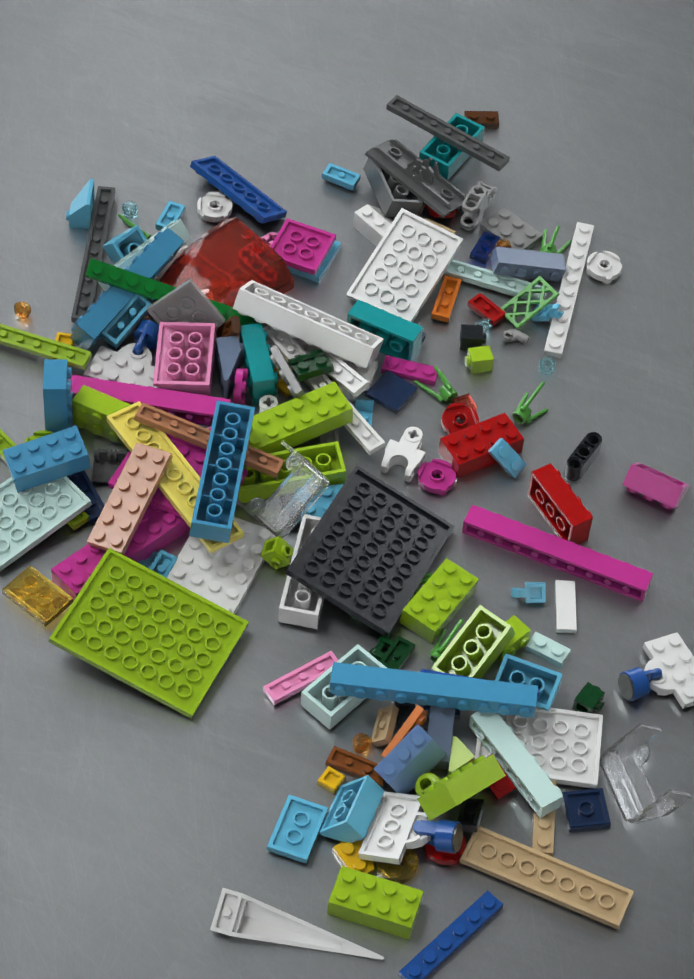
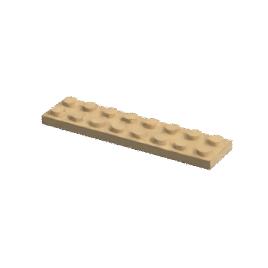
M479 826L478 832H473L460 858V863L617 930L634 894L633 890Z

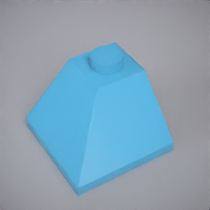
M94 179L88 181L71 202L70 210L66 212V220H69L70 228H90L95 203Z
M136 225L115 236L102 247L110 260L115 264L147 239L140 227Z

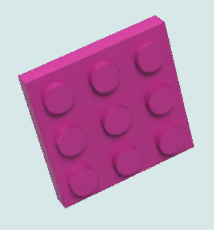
M287 218L268 249L266 259L316 275L336 240V234Z

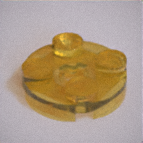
M406 849L401 866L376 861V869L383 879L399 882L400 884L406 883L416 875L419 858L414 849Z

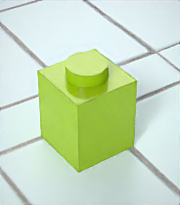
M490 345L468 348L467 356H465V365L469 367L471 374L492 371L494 358Z

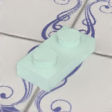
M538 632L534 633L526 645L527 651L560 668L571 649Z

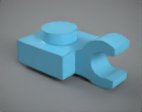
M548 304L531 319L533 322L548 321L550 318L559 319L564 312L558 311L560 304Z
M525 582V588H511L512 598L525 597L526 603H546V583Z

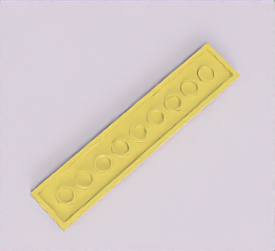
M140 401L106 416L107 423L131 453L136 443H140L172 454L173 458L158 488L191 529L200 476L164 432L134 420L135 414L141 406ZM233 520L229 543L202 538L198 539L211 554L243 538L244 532Z

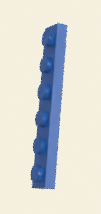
M487 890L399 971L398 976L401 979H426L503 908V903Z

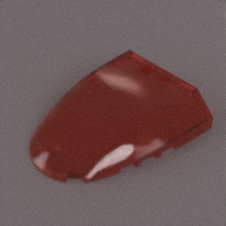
M237 217L222 221L196 239L175 259L159 280V282L177 288L191 278L208 299L231 307L234 306L239 289L251 280L282 294L294 288V279L283 257Z

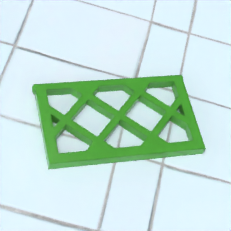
M538 276L503 305L501 309L505 312L506 309L514 305L513 313H506L505 317L518 330L560 294L541 276ZM539 282L543 284L542 289H533ZM551 292L553 294L549 299L544 300L545 293ZM532 293H541V299L531 300ZM528 294V301H519L523 295ZM540 304L538 308L530 312L531 305ZM518 305H527L526 312H517ZM525 316L520 323L516 322V317Z

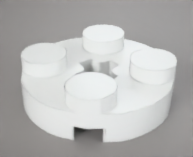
M221 192L206 193V196L202 199L200 197L197 202V212L200 215V219L210 222H226L232 213L231 199L226 198V195Z
M603 251V253L597 254V252H594L588 257L586 264L587 275L605 284L611 283L612 280L620 276L622 264L620 263L619 256L615 253Z

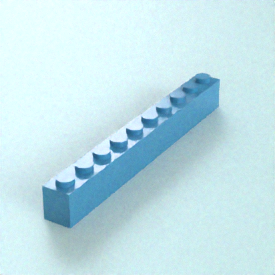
M333 662L330 694L337 696H353L360 699L370 698L378 701H396L398 703H413L420 706L430 705L439 708H456L462 711L473 710L481 713L490 712L501 715H516L523 718H534L537 704L538 686L338 662Z

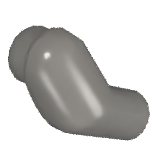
M517 329L506 330L502 334L503 340L507 342L518 340L527 344L530 336Z

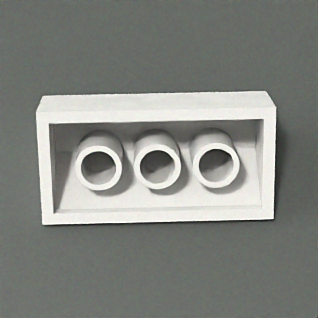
M367 204L354 212L353 227L377 247L394 220L390 217H385L380 208Z

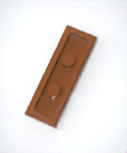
M334 746L326 760V766H330L357 779L369 775L381 788H383L386 782L374 770L378 765L377 763Z

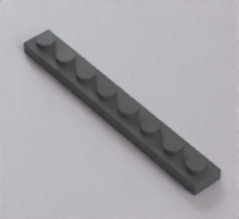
M398 95L387 103L386 109L497 171H500L509 162V156Z

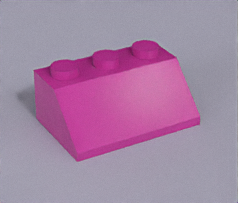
M639 462L631 464L622 484L627 487V491L637 494V492L644 494L643 498L652 502L657 500L661 502L662 507L670 510L671 508L678 507L690 486Z

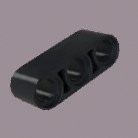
M588 433L567 459L564 474L568 480H579L598 456L602 444V436L599 433Z

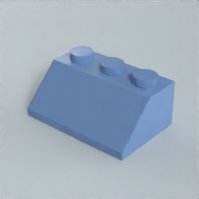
M417 724L374 770L397 793L408 794L415 787L419 776L429 773L446 755V752Z

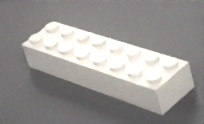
M253 280L239 289L233 309L237 310L241 315H248L259 323L271 325V328L274 330H282L292 338H300L306 344L320 347L323 352L333 353L339 359L349 360L360 368H367L377 358L384 340L379 336Z

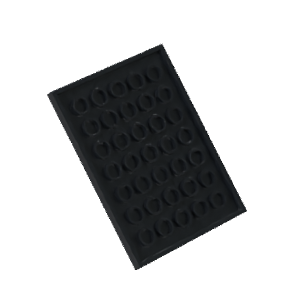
M356 465L285 574L387 637L455 526Z

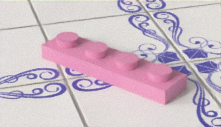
M329 651L263 686V691L273 705H276L307 688L333 665V662H337L338 659L332 651Z

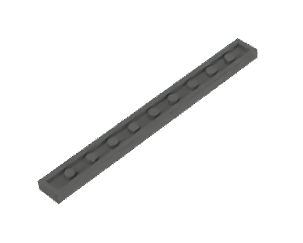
M98 186L71 316V322L73 323L81 315H85L86 310L95 300L98 281L85 277L91 258L102 262L104 254L102 246L106 243L116 193L114 187Z

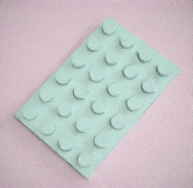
M67 476L17 493L12 477L0 484V571L92 505L91 500Z

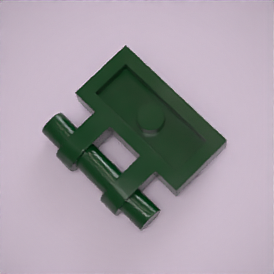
M315 349L308 354L302 356L298 354L294 358L288 359V364L292 366L293 373L299 382L334 371L332 362L325 356V352L322 350L317 351Z
M391 633L387 637L384 635L380 636L377 640L378 644L369 653L385 667L400 670L414 651L415 644L400 636H397L395 641L391 640ZM384 648H388L386 653L382 652Z

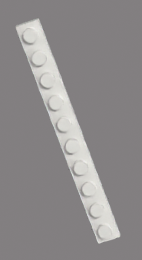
M580 222L576 224L566 263V271L559 291L560 295L556 302L560 304L558 311H563L564 313L559 319L552 318L543 355L560 359L562 357L594 225Z
M271 325L263 328V330L267 331L268 340L273 346L277 345L287 362L288 359L294 358L295 355L300 354L302 356L307 354L286 332L274 330L271 328ZM325 374L304 380L312 390L332 383ZM350 403L353 408V422L344 425V427L369 455L385 447V441Z

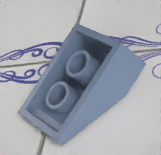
M238 336L216 338V367L222 398L230 399L235 387L236 369H240V366H243V356L241 354H244L243 343L239 342Z

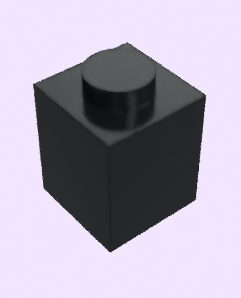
M461 324L460 350H468V348L480 347L482 344H486V333H483V325Z

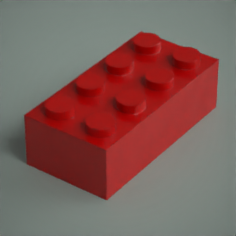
M504 412L440 438L438 453L444 461L452 465V469L458 479L498 463L488 451L499 438H503L517 454L522 453L524 438Z
M550 463L532 471L527 495L557 535L564 540L572 541L578 545L588 541L593 520L592 513L584 507L580 497L574 494L570 484L564 481L559 470L555 469Z

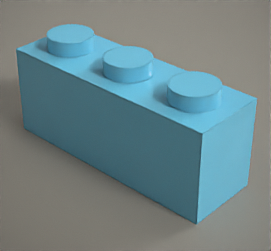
M135 295L102 332V339L117 350L149 313L147 307L152 303L142 296Z

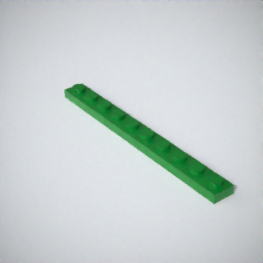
M93 258L90 259L85 277L153 301L159 300L176 288ZM209 299L223 315L225 321L235 315L240 317V325L259 323L253 317L239 314L231 306Z

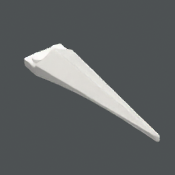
M222 888L210 928L212 931L245 939L380 960L385 959L375 952L246 894Z

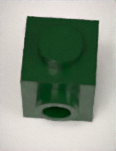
M587 682L575 697L572 709L578 712L593 714L596 711L599 712L605 704V701H603L605 692L598 686Z

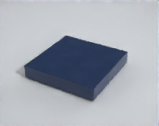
M387 370L366 392V397L397 414L417 392L418 387Z
M603 788L562 792V802L569 832L610 828L611 822Z

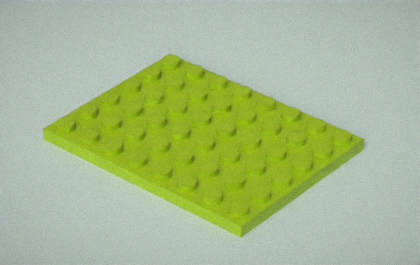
M108 548L50 636L49 643L192 719L247 628L249 621L121 553Z

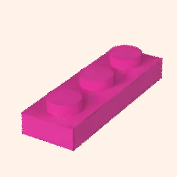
M388 355L385 356L381 368L382 374L388 370L400 378L411 381L417 380L420 383L435 386L438 376L434 366Z

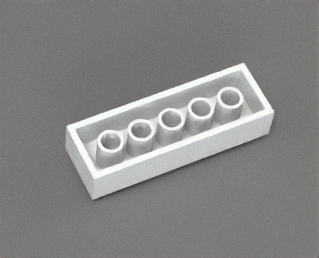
M303 514L291 563L322 517ZM287 575L279 606L278 622L317 629L325 598Z

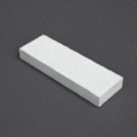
M555 580L556 633L576 634L575 581Z

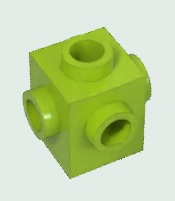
M280 536L265 541L260 556L271 567L278 569L291 563L294 548Z

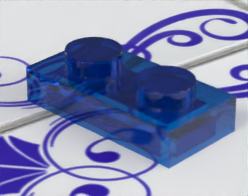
M484 231L471 251L469 258L486 265L495 247L499 244L500 237Z

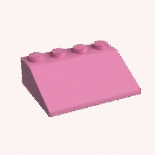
M160 322L153 386L173 391L211 396L217 338L215 323Z

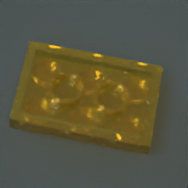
M32 566L27 567L2 589L4 596L45 627L73 603V598Z

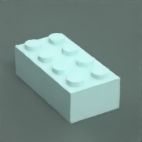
M359 644L337 661L338 663L387 668ZM332 666L301 692L300 704L329 730L366 699L330 694Z

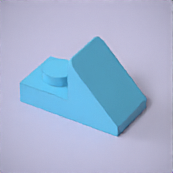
M355 398L354 408L372 426L374 400Z

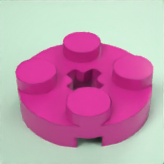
M236 369L233 393L234 404L245 405L246 395H243V393H247L248 382L244 380L248 378V369Z
M432 459V462L427 464L424 462L419 467L418 485L427 492L445 495L455 484L456 473L452 469V465L447 461ZM436 474L440 475L438 479L433 476H436Z

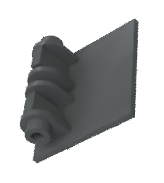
M100 448L94 450L91 482L108 483L129 450H119V452H117V449H115V452H112L111 449H109V452L106 449Z

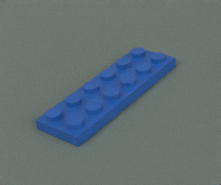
M211 156L191 162L190 167L198 175L205 178L209 184L218 188L232 202L241 206L245 212L255 217L258 222L263 224L286 217L287 211L218 157Z

